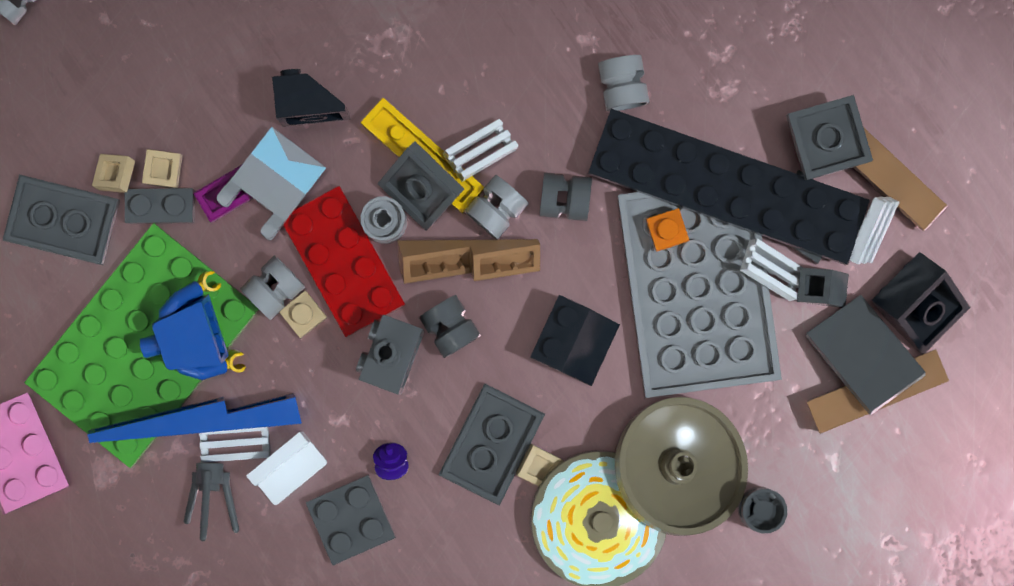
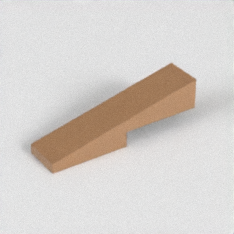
M864 128L873 161L853 168L873 185L872 188L881 196L892 197L899 201L897 209L924 232L946 209L947 204Z
M538 239L397 240L399 269L404 284L471 273L474 281L540 271V243Z
M936 349L914 357L926 372L925 376L880 409L949 381ZM846 385L807 401L820 434L868 415V412Z

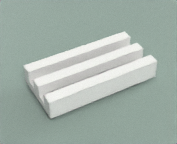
M500 119L444 151L443 156L461 182L516 151L519 145L516 141L512 142L510 139V132L503 129V122ZM494 132L497 134V136L455 159L454 156ZM501 142L504 144L503 148L465 170L462 169L461 165Z
M892 197L873 198L857 234L850 261L856 264L873 262L899 205V201Z
M749 240L740 271L788 301L797 300L798 293L795 291L796 288H799L800 269L803 267L761 240ZM753 261L757 263L758 265L763 267V269L766 272L770 273L771 275H776L780 279L787 282L788 285L786 286L783 283L779 282L775 278L771 277L767 273L752 265L751 262Z
M268 427L199 433L201 463L259 459L270 456ZM252 431H261L262 438L208 441V435ZM262 445L263 451L209 455V448Z

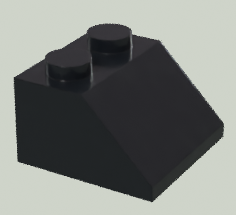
M301 69L280 71V76L272 77L276 119L283 127L350 120V113L346 105L307 73L301 74Z
M920 252L872 299V302L883 317L921 354L926 353L971 308L947 271Z
M559 295L530 358L592 386L620 324L590 308Z

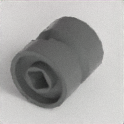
M544 172L540 216L559 218L561 214H566L569 220L587 221L592 177L572 176L570 180H566L563 174ZM558 191H568L566 203L557 201Z
M457 295L446 299L419 317L427 332L436 335L434 343L443 358L450 356L481 336L473 321L464 318L466 310Z
M753 487L744 493L738 505V515L741 522L751 530L761 534L772 533L785 523L787 505L784 498L778 492L765 487Z

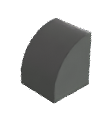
M801 268L797 302L844 307L846 305L849 274L830 269Z

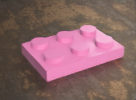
M28 393L0 404V509L3 515L69 487Z

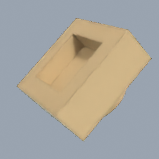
M147 149L142 183L178 188L183 155Z
M100 154L92 186L99 191L127 193L135 160L129 156Z
M306 290L279 312L301 339L328 318Z
M530 444L516 475L540 486L544 477L563 460Z

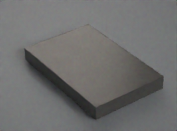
M19 174L3 241L104 265L120 200Z
M859 295L806 333V338L869 415H872L926 374L862 295Z
M484 383L439 476L500 506L545 413Z

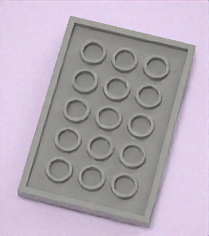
M640 192L618 195L645 398L782 380L769 288L740 271L749 240L759 239L762 241V236ZM679 208L690 241L656 252L646 219ZM753 261L751 262L752 265L767 273L763 267Z

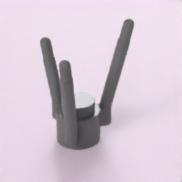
M196 463V472H192V485L186 506L184 523L189 524L191 521L199 489V491H202L201 541L207 539L210 491H220V484L223 487L232 530L234 533L239 532L237 514L230 488V472H223L224 464Z

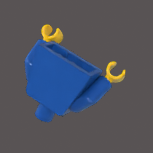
M215 271L203 272L198 278V283L193 281L177 290L159 309V318L152 323L155 335L140 339L141 352L145 358L161 354L165 367L168 370L176 369L180 374L198 380H205L225 374L227 369L236 373H241L245 370L246 366L244 364L233 366L234 358L243 356L244 353L236 349L227 352L209 294L203 296L204 291L214 292L221 287V283H217L211 288L206 284L207 277L214 274Z

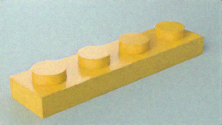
M382 98L360 122L398 157L416 141L464 188L463 192L452 203L462 214L475 197H478L483 192L484 186L473 176L461 182L443 156L444 151L385 98Z

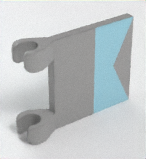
M271 127L235 175L219 192L217 201L227 208L234 201L238 193L243 190L273 213L261 228L262 236L267 240H272L326 170V167Z

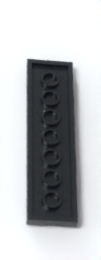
M612 108L588 172L589 175L843 265H848L857 234L870 203V200L813 179L805 181L804 176Z

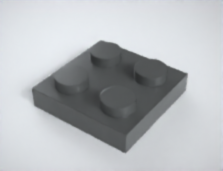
M854 95L786 115L805 181L873 161Z
M416 141L403 152L377 183L426 231L464 190Z
M369 475L306 502L332 565L396 538Z

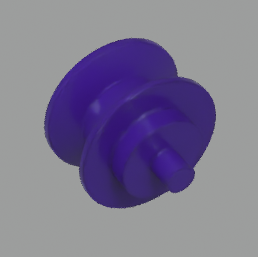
M383 444L373 454L375 472L380 478L396 480L407 473L409 468L407 451L400 444Z

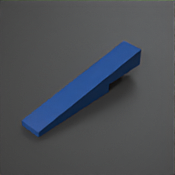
M294 393L228 410L224 397L91 429L88 431L87 436L89 443L294 425L302 424Z

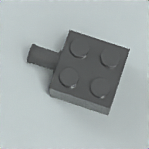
M384 314L381 321L375 319L368 335V339L373 340L369 353L362 352L356 367V371L361 373L359 380L401 395L425 331Z

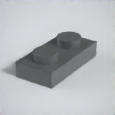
M193 188L128 189L127 193H125V223H195V196L193 194L195 190Z

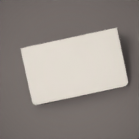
M301 431L246 476L254 486L258 485L274 505H278L327 464V460L306 434Z

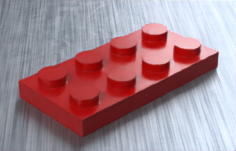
M340 186L295 209L283 224L346 338L372 324L375 319H381L383 314L388 315L406 305Z

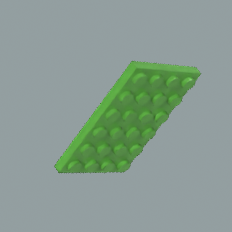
M153 223L24 383L87 434L91 429L182 407L203 380L182 375L176 369L168 370L165 367L161 354L145 358L141 352L140 339L155 335L152 323L159 318V309L174 292L193 281L198 283V278L203 272L213 270ZM215 272L207 277L206 284L211 288L213 285L221 283V287L214 292L204 291L203 296L209 294L226 349L228 350L258 313L259 309L246 296ZM157 437L98 443L129 468H133Z

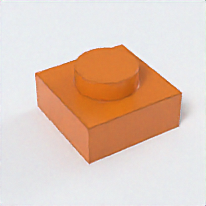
M679 208L646 219L656 252L690 241Z

